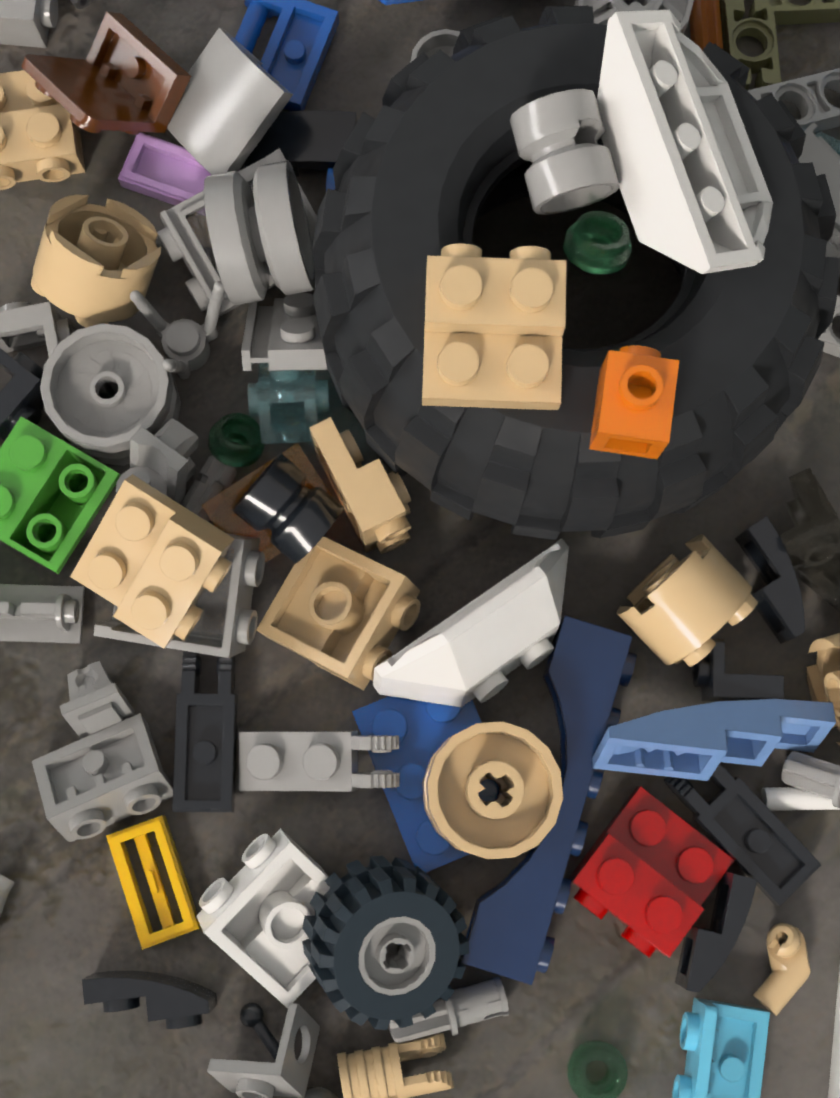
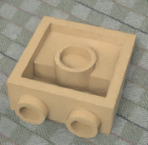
M25 70L0 73V190L9 189L17 182L38 179L45 182H60L66 180L72 174L85 173L80 128L70 120V113L59 102L46 96L36 88V81Z
M464 243L444 246L441 249V256L427 255L422 406L559 410L562 392V336L566 325L567 260H551V252L546 248L538 246L514 248L510 251L509 258L482 257V250L479 247Z
M331 417L309 427L316 456L341 505L344 506V511L365 552L367 553L378 547L382 554L408 542L411 539L408 533L411 525L406 515L411 513L408 505L411 502V498L399 473L395 474L392 471L387 474L379 458L362 466L361 462L364 460L351 432L347 429L339 433Z
M132 474L122 483L70 577L116 605L118 608L113 615L114 618L162 648H165L175 636L185 641L204 612V610L196 606L204 589L214 593L232 566V562L224 556L233 543L234 538Z
M323 536L304 558L294 564L256 631L364 691L369 681H373L374 668L392 657V652L388 647L398 630L406 631L416 621L420 612V601L416 598L420 590L405 575Z

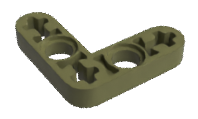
M720 0L723 50L750 68L745 89L748 90L752 80L751 74L758 73L755 79L756 88L781 82L776 25L840 22V0H827L826 3H823L822 0H810L808 4L802 6L794 5L788 0H753L748 18L742 19L745 13L744 0ZM744 36L754 37L761 42L764 52L755 57L746 56L737 48L736 40Z

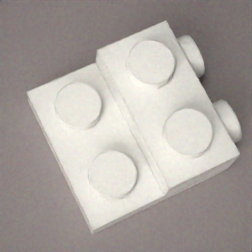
M280 828L272 838L265 833L250 843L242 855V861L246 865L229 882L225 878H219L205 890L199 900V906L202 910L196 917L204 934L288 1008L289 1004L293 1003L316 979L308 966L310 962L304 954L302 941L309 939V937L302 928L305 915L315 916L316 911L310 904L315 892L325 895L330 887L325 882L329 876L321 866Z

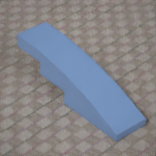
M786 699L717 701L656 712L608 727L592 757L593 769L702 781L710 779L720 762L762 767L774 748L814 753L836 724L833 702Z

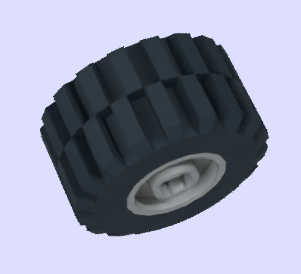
M381 855L370 856L368 867H364L358 859L346 864L349 872L347 875L340 879L334 872L325 880L330 887L325 895L315 892L310 901L311 906L316 911L315 916L305 915L302 929L309 939L302 941L304 954L310 962L308 966L332 1004L340 1013L345 1011L351 1021L363 1026L368 1019L373 1028L379 1030H387L390 1020H394L400 1029L413 1025V1015L421 1013L426 1019L436 1012L432 1006L435 1001L441 997L447 1002L455 992L449 985L453 978L462 979L466 966L461 962L459 956L469 954V940L461 933L467 928L464 916L455 908L457 904L427 873L418 866L414 868L407 860L395 857L391 864Z

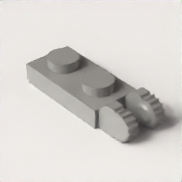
M358 731L239 732V791L352 792L358 790V788L400 787V773L392 772L391 770L358 772V750H371L373 753L391 752L392 750L399 749V735H358Z

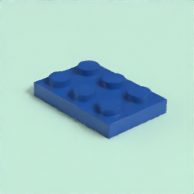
M388 696L352 711L361 735H399V749L388 753H373L371 750H368L375 770H391L392 772L400 773V787L383 788L414 867L418 866L426 873L469 855L470 853L452 847L435 832L424 809L422 782L430 758L446 739L476 723H482L473 700L463 707H455ZM483 780L481 785L485 789L478 793L479 797L485 802L495 801L499 795L498 784L494 780Z

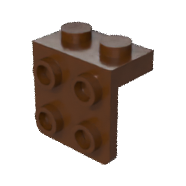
M107 11L86 60L26 54L21 65L36 81L35 86L40 92L59 102L70 113V120L76 126L91 133H100L102 130L123 131L132 135H138L140 132L165 133L191 78L190 74L123 14Z

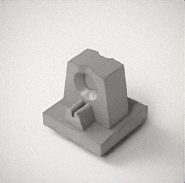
M100 661L67 674L70 701L60 705L62 716L81 739L136 715L133 707L116 683L112 682Z

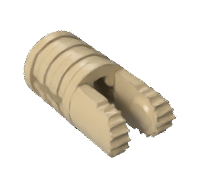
M444 1033L429 1035L400 1044L392 1042L388 1043V1046L385 1047L376 1046L371 1047L370 1050L363 1051L361 1049L346 1054V1052L337 1053L343 1098H409L453 1089L454 1085L450 1071L435 1070L403 1078L400 1062L432 1057L445 1051Z

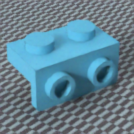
M694 997L692 1012H684L681 1021L680 1047L682 1050H687L684 1075L677 1074L675 1077L672 1098H760L770 1012L761 1008Z

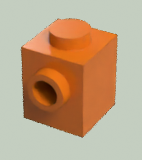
M639 345L624 346L619 351L609 350L599 371L589 449L658 459L670 442L680 360L661 358V353L658 350Z

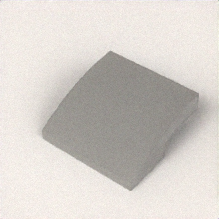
M220 27L189 70L188 74L191 75L190 81L167 127L178 142L211 175L235 170L238 172L293 96L292 93L261 67L262 62L225 29Z

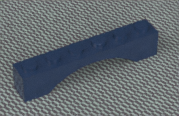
M564 616L552 644L554 650L548 657L543 674L544 681L554 703L560 732V771L563 789L561 808L556 824L540 844L530 849L525 858L499 884L476 899L465 936L469 940V954L460 956L462 963L529 985L533 984L536 971L546 973L555 944V938L546 936L553 912L563 914L571 890V879L563 877L570 854L574 856L580 855L588 830V822L580 820L586 797L596 798L604 775V770L593 769L592 757L608 727L619 723L621 709L612 707L618 685L627 687L634 671L637 654L628 652L633 636L572 617Z

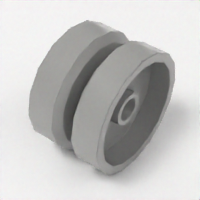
M289 160L260 165L253 178V194L247 181L236 170L207 176L204 180L203 195L208 232L217 270L230 302L234 305L264 300L269 288V271L275 285L285 295L315 290V268L310 231L298 181Z
M101 323L78 329L57 344L44 364L40 391L46 414L75 448L104 464L120 466L130 464V438L141 426L155 435L170 418L178 421L181 401L172 373L164 370L162 367L164 360L162 355L147 337L127 326Z

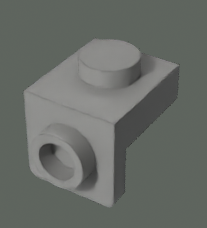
M50 301L34 305L28 302H12L0 307V348L6 353L46 345L50 357L57 344L74 333L70 319H62Z

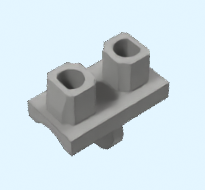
M170 418L155 435L141 426L130 438V469L119 477L116 483V494L124 480L133 474L181 504L185 497L186 483L195 474L196 464L189 456L198 448L199 437L173 418Z

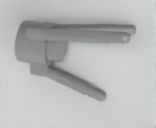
M217 281L213 285L205 321L202 325L189 319H180L169 324L164 321L139 291L134 290L130 293L131 300L155 328L157 334L162 337L163 350L168 359L162 362L163 369L177 373L181 379L189 378L191 371L199 369L207 362L210 356L209 342L218 337L216 326L225 291L221 281Z

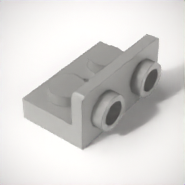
M141 713L32 760L46 818L68 842L95 837L103 832L107 826L131 815H142L151 812L161 802L173 797V783L163 771L149 725Z

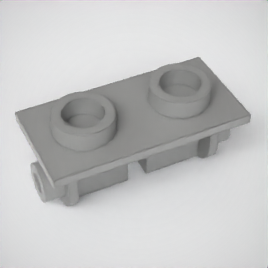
M0 584V641L81 644L85 587Z

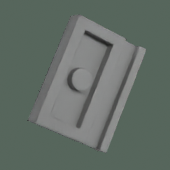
M297 293L288 295L285 298H274V306H259L258 301L249 303L241 348L243 371H252L253 363H268L269 371L327 370L312 294Z

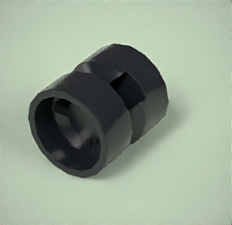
M280 453L244 493L232 511L257 532L268 528L272 530L270 542L296 564L327 533L342 513L344 506L320 486L308 489L305 486L306 474Z

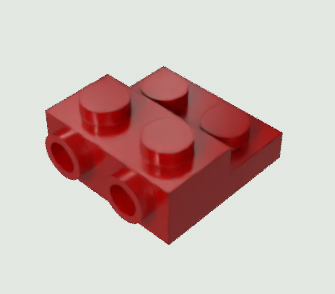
M637 786L568 879H571L572 883L580 888L573 898L600 920L605 917L607 912H610L627 927L620 936L641 953L650 958L655 950L670 958L705 910L701 907L735 860L644 788Z

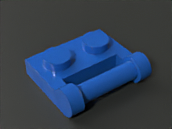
M245 0L244 4L247 10L235 39L252 54L266 19L273 16L278 17L261 59L263 63L261 67L293 94L283 109L304 111L339 25V12L307 0Z

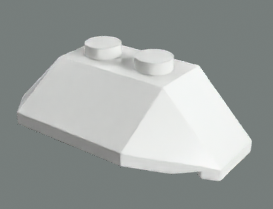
M670 9L615 12L608 19L597 103L605 129L601 139L604 146L608 147L611 151L620 185L619 188L638 241L701 274L757 265L764 260L765 247L763 243L769 230L773 201L728 82L701 48L680 32L681 23Z
M561 538L547 550L376 666L374 668L373 687L379 695L455 707H463L475 697L480 703H483L506 686L508 679L505 676L518 666L523 664L529 670L542 662L554 650V646L551 643L561 622L569 546Z

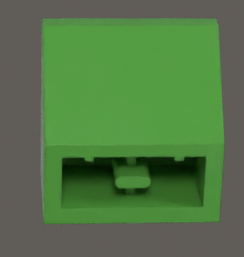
M21 416L0 447V541L59 574L121 475Z

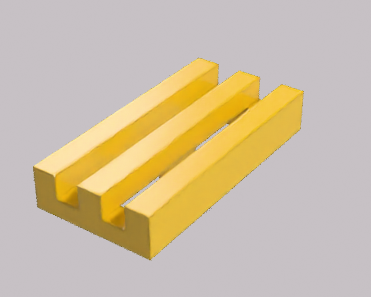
M165 815L106 835L142 950L201 928ZM153 831L155 832L183 922L178 924L175 923L147 833ZM133 838L163 928L156 932H153L125 845V841Z

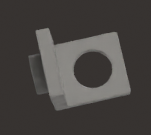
M290 1003L275 1063L210 1059L207 1072L240 1098H273V1096L304 1098L320 1026L299 1004ZM300 1028L302 1033V1049L298 1060H296L294 1043L297 1031Z

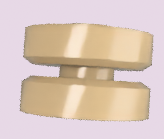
M503 721L476 723L446 739L430 758L422 782L424 809L435 832L455 849L488 860L514 858L539 845L556 824L563 801L561 771L549 747L529 730ZM483 780H494L498 784L499 795L495 801L485 802L479 797L478 793L485 789L481 785Z

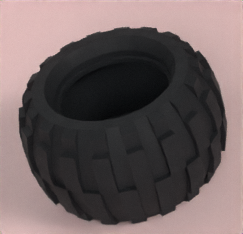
M589 5L544 7L538 26L523 29L519 28L513 15L506 18L500 15L462 29L451 57L442 50H438L430 58L423 52L392 77L382 98L383 107L377 118L375 119L363 112L341 149L333 167L335 190L327 189L319 207L312 247L315 268V292L313 299L327 368L342 405L355 414L364 428L367 444L395 474L398 472L400 476L404 477L408 473L431 490L430 500L469 521L472 520L474 513L512 524L511 534L556 540L560 532L591 531V537L601 539L643 530L650 521L669 513H685L717 493L748 463L754 460L774 440L775 433L787 417L801 404L821 364L825 342L818 339L833 321L840 268V258L825 257L826 244L833 235L836 220V211L826 175L816 176L813 162L799 163L798 161L803 151L806 137L805 132L781 99L777 101L772 94L756 100L745 89L750 68L716 44L709 42L702 51L728 82L773 201L769 230L763 243L765 247L764 260L751 267L701 274L671 258L682 284L672 305L650 328L616 345L594 349L562 347V392L559 410L422 406L427 255L441 256V249L450 244L464 243L472 245L473 228L478 218L500 205L530 196L524 175L532 163L531 161L523 160L518 154L510 124L511 115L533 100L566 90H592L597 99L607 25L594 23L593 6ZM600 137L597 143L598 145L604 146L602 139ZM620 188L612 195L600 200L629 215ZM639 345L658 350L661 353V358L680 360L670 442L658 459L589 449L599 371L609 350L619 351L624 346Z

